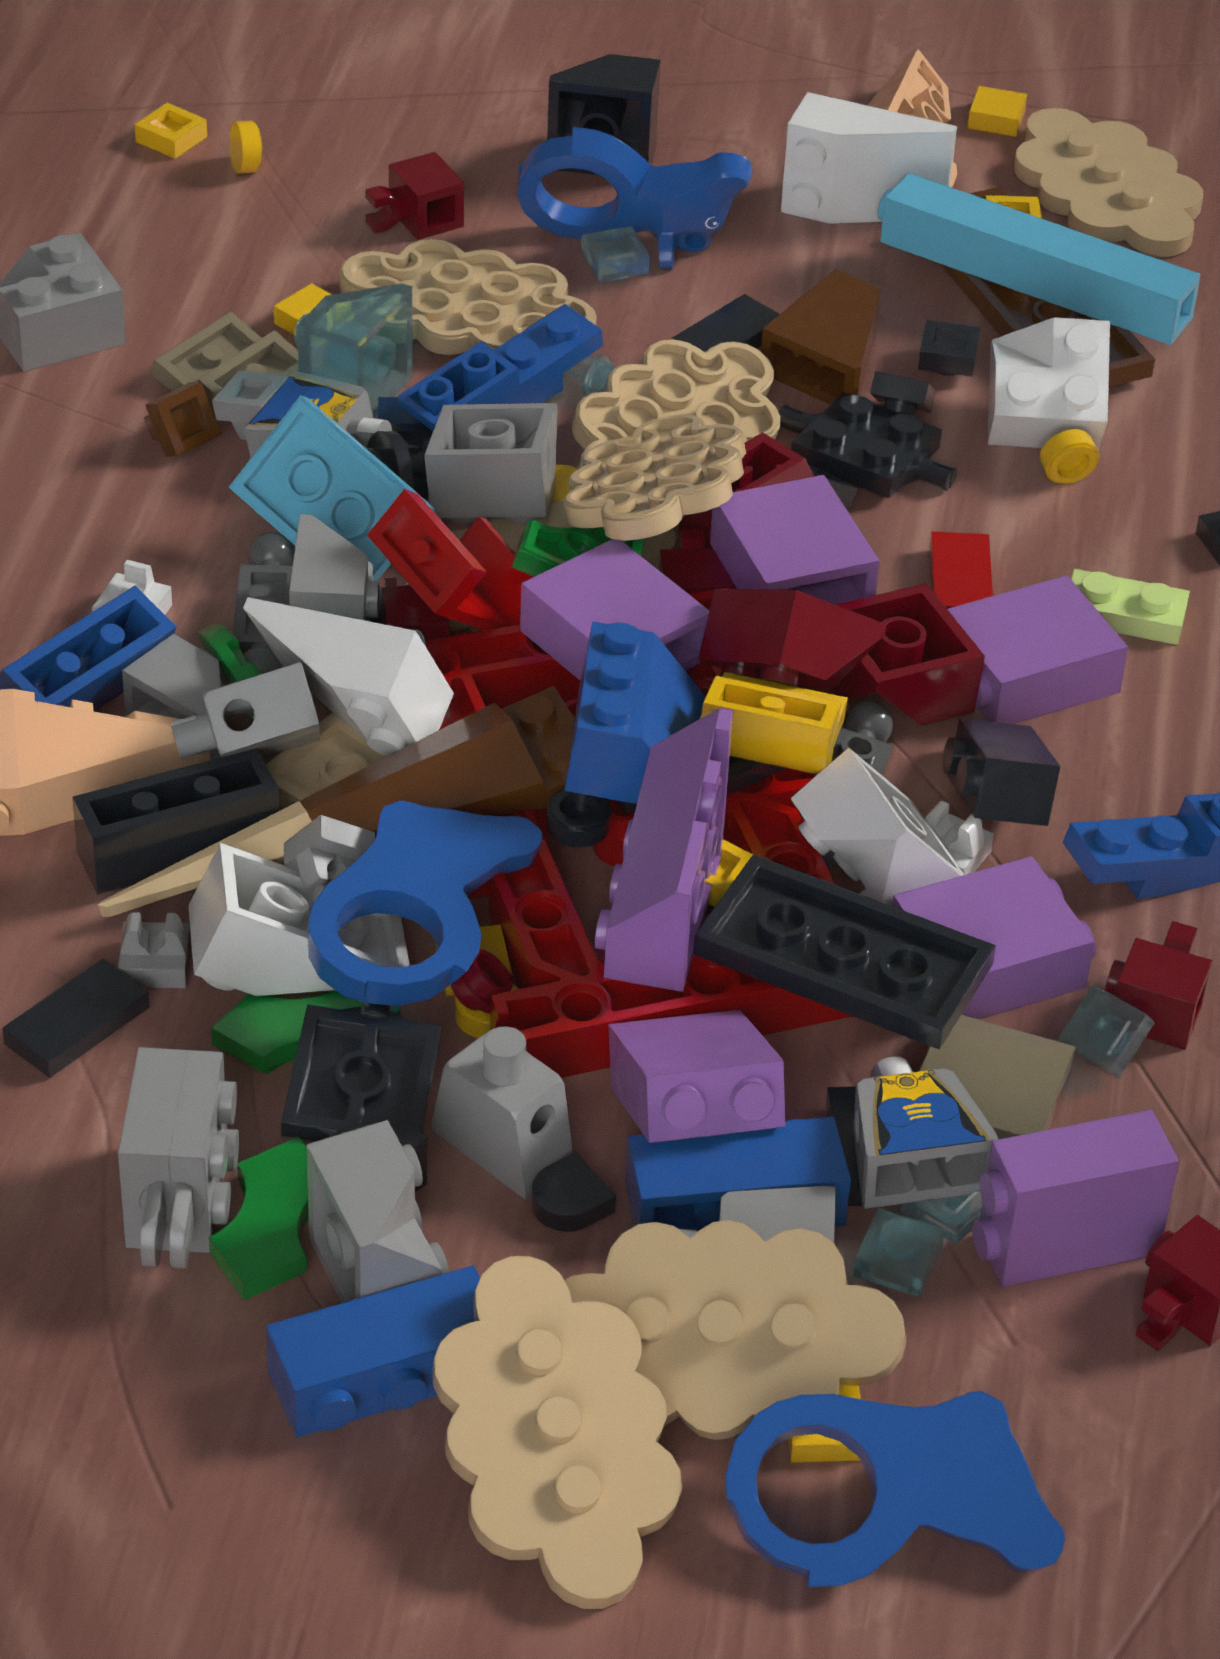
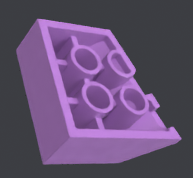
M719 708L651 746L634 819L629 820L625 834L623 864L616 863L612 874L609 892V902L613 903L612 909L602 908L597 923L595 948L605 950L604 978L681 992L684 990L694 955V937L702 926L711 895V884L705 883V878L709 879L710 874L716 876L721 860L733 710Z

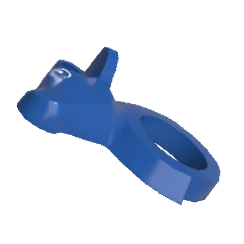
M573 127V134L571 136L551 138L531 149L523 164H519L517 197L523 212L534 223L557 236L574 239H600L639 232H650L658 240L660 269L673 270L677 248L687 252H700L708 248L713 234L722 228L734 198L749 186L753 168L746 157L729 152L716 153L702 161L656 167L650 165L638 152L614 136L598 130ZM558 169H584L604 177L615 187L618 195L613 201L602 206L589 208L571 206L555 199L544 189L541 180L545 175Z
M397 801L384 806L380 813L377 837L372 845L344 872L327 884L312 905L308 919V957L317 975L342 996L364 1003L402 1006L431 999L466 973L479 953L482 933L474 908L467 897L497 874L516 872L531 866L536 860L543 832L529 819L520 816H485L451 809L425 807L407 801ZM375 913L398 915L417 922L427 930L435 940L438 950L434 955L419 964L402 968L377 966L359 959L345 948L338 932L344 925L357 917Z
M983 1391L970 1392L935 1406L923 1407L879 1403L836 1394L798 1395L781 1400L757 1413L735 1440L725 1475L727 1502L744 1541L774 1567L806 1576L808 1587L840 1586L869 1576L900 1550L918 1526L956 1540L984 1547L995 1553L1009 1568L1021 1573H1033L1055 1564L1064 1546L1065 1535L1063 1528L1050 1513L1037 1490L1026 1459L1011 1432L1008 1415L1002 1401ZM819 1434L840 1441L859 1457L870 1477L872 1503L868 1517L855 1533L835 1543L809 1544L788 1537L771 1523L758 1499L756 1476L760 1462L773 1446L793 1436Z

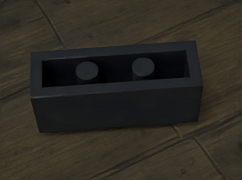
M257 748L72 796L77 854L97 895L134 885L280 811L279 788Z

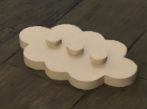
M1061 108L1041 109L1030 115L1027 119L1025 142L1016 149L1014 173L1018 179L1028 186L1039 189L1038 199L1044 208L1050 212L1068 216V225L1073 230L1110 243L1125 240L1134 249L1149 256H1176L1187 251L1192 245L1194 233L1193 220L1201 213L1203 189L1192 178L1177 173L1178 162L1173 155L1164 150L1147 146V137L1143 131L1124 122L1102 121L1091 123L1081 114Z
M435 239L420 240L406 246L398 255L379 251L356 254L342 263L339 271V287L342 295L348 301L366 307V322L370 330L376 335L390 340L405 341L417 339L423 347L436 354H462L480 341L495 350L563 304H567L596 325L597 323L596 313L590 305L583 300L567 295L568 283L565 276L557 269L538 263L516 265L511 258L496 250L481 249L464 253L459 247L447 241Z
M674 339L661 340L650 345L643 355L641 364H626L613 369L608 376L604 392L592 393L584 397L577 405L571 430L575 440L585 449L581 454L577 470L583 467L581 458L592 447L610 440L631 437L640 425L670 415H695L703 419L705 426L717 424L733 425L742 430L744 443L762 432L776 439L780 428V415L776 406L766 397L774 377V369L769 359L758 349L739 342L720 343L711 347L706 352L688 342Z
M670 415L640 425L631 437L610 440L592 447L581 458L583 467L574 471L568 479L570 492L563 499L568 524L579 528L604 527L606 536L614 540H639L667 532L679 524L683 515L695 514L719 507L733 496L731 483L740 479L744 474L742 458L746 455L742 430L733 425L726 424L705 426L703 419L695 415Z
M732 1220L713 1222L700 1229L691 1238L671 1225L659 1222L638 1224L622 1233L610 1248L605 1265V1274L588 1273L574 1275L564 1280L569 1288L573 1303L601 1301L618 1307L633 1320L641 1335L642 1354L636 1372L648 1378L662 1393L666 1401L667 1411L664 1426L680 1418L696 1434L713 1440L732 1438L747 1427L757 1413L775 1402L798 1395H841V1385L857 1386L881 1380L891 1374L902 1360L907 1342L903 1316L894 1301L877 1289L861 1285H847L844 1260L835 1244L821 1233L803 1228L781 1231L764 1241L744 1223Z
M510 1256L494 1262L481 1275L473 1299L474 1322L453 1329L441 1341L434 1357L432 1367L433 1387L441 1403L454 1413L445 1436V1456L452 1470L462 1479L474 1485L468 1504L469 1525L481 1545L490 1553L508 1560H532L539 1558L542 1573L550 1589L564 1602L582 1609H604L620 1602L633 1589L643 1562L640 1537L660 1530L673 1516L682 1491L681 1471L672 1454L658 1443L667 1418L666 1401L655 1384L636 1372L642 1354L641 1335L630 1317L618 1307L601 1301L573 1303L569 1288L562 1275L550 1264L531 1256Z

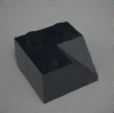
M608 54L550 75L547 140L571 136L573 134V127L598 130L618 138L652 165L656 150L661 60ZM577 168L557 170L565 172L598 175L592 171Z

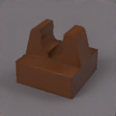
M189 382L145 404L149 414L144 417L151 438L160 441L165 457H178L221 435L202 382Z

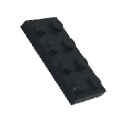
M753 854L695 934L693 954L940 1050L992 967L996 945Z

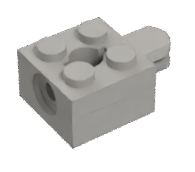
M138 1047L118 1150L125 1246L126 1248L140 1249L143 1267L158 1268L162 1250H169L171 1268L187 1269L190 1252L210 1253L209 1237L214 1235L215 1224L227 1225L231 1187L230 1182H222L225 1177L226 1171H236L239 1152L238 1129H227V1124H233L235 1119L237 1085L236 1082L225 1081L223 1052Z

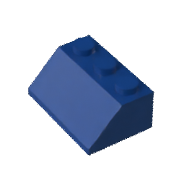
M592 621L579 685L564 791L637 804L651 746L701 719L703 702L705 700L704 693L655 632L639 630L627 623L605 624Z

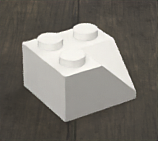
M1054 317L992 340L987 445L1042 448L1054 435L1070 429H1080L1091 435L1099 451L1108 423L1110 321Z
M850 748L846 749L791 798L805 819L798 826L803 836L821 855H825L830 850L835 853L833 858L844 872L854 881L860 879L866 887L860 893L861 895L892 906L894 894L964 875L913 801Z

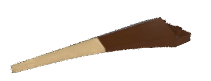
M555 686L502 709L494 702L102 900L97 906L103 917H112L198 888L220 843L279 864L284 863L283 843L320 815L375 832L376 838L382 809L384 806L397 801H407L425 807L451 809L485 816H498L545 809L549 799L558 791L565 789L575 718Z

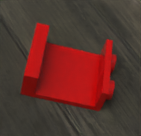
M404 489L367 534L370 540L434 614L483 630L520 624L521 583L533 578V576L512 567L516 552L491 524L480 516L458 540L419 494Z

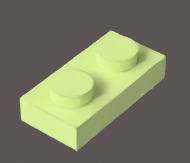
M1074 569L1071 580L1116 633L1170 644H1179L1190 594L1189 590L1173 588L1162 583H1147L1111 576L1104 572Z

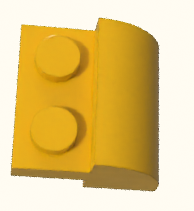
M724 672L722 677L715 676L703 702L701 718L719 708L733 710L730 756L819 774L831 763L833 748L844 722L848 697Z

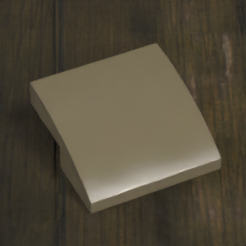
M230 311L156 358L151 375L171 391L189 382H202L215 415L212 400L238 370L289 377L294 371L311 372L313 363L275 330L264 337H260Z
M961 1015L940 1050L929 1047L920 1071L941 1068L953 1071L996 1132L998 1139L1049 1130L1057 1098L1071 1070L1076 1046Z

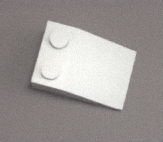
M807 92L788 122L781 212L829 224L882 222L878 218V208L884 193L888 189L893 190L908 173L950 187L957 126Z
M247 598L243 609L282 666L286 667L301 662L310 692L363 738L374 751L384 756H389L439 731L454 692L416 631Z
M220 843L188 905L194 975L202 977L208 984L226 991L237 989L255 996L334 990L319 978L308 957V919L312 905L330 882H324L314 891L307 890L302 885L298 870ZM375 913L357 917L344 925L338 932L344 947L361 960L383 967L402 968L410 966L401 916Z

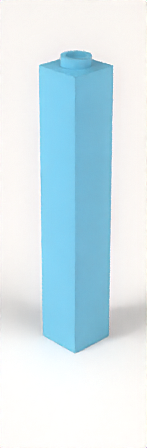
M908 173L893 190L888 189L880 201L878 208V218L882 220L880 242L1086 316L1110 321L1112 325L1171 345L1193 319L1200 273Z

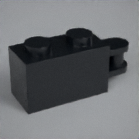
M959 718L956 736L949 737L944 747L943 771L945 774H948V778L954 785L957 794L961 796L973 817L1048 826L1061 766L1034 729L1026 725Z

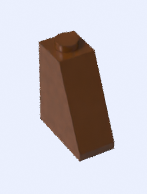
M834 269L763 328L761 352L769 359L774 369L773 379L830 405L843 392L849 395L860 396L876 335L881 288Z

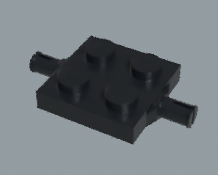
M844 392L819 414L811 415L792 408L787 404H784V407L782 406L779 410L780 428L782 427L799 434L792 440L791 450L804 457L808 465L818 467L847 483L890 498L901 486L918 481L919 479L941 487L946 491L954 483L957 472L956 468L929 459L940 447L942 429L924 423L914 415L900 414L873 404L868 398L863 396L849 395Z
M364 1003L363 1007L358 1006L340 1010L307 1004L281 1121V1136L320 1141L386 1120L390 1123L393 1131L410 1122L423 1133L441 1042L442 1026L407 1020L391 1012V1006Z

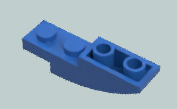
M563 304L495 350L480 341L398 395L397 404L430 430L434 431L443 405L543 403L564 390L563 373L603 347L602 329L567 304Z
M1220 793L1185 796L1177 815L1070 823L1063 844L1091 884L1125 882L1137 899L1165 896L1220 882Z

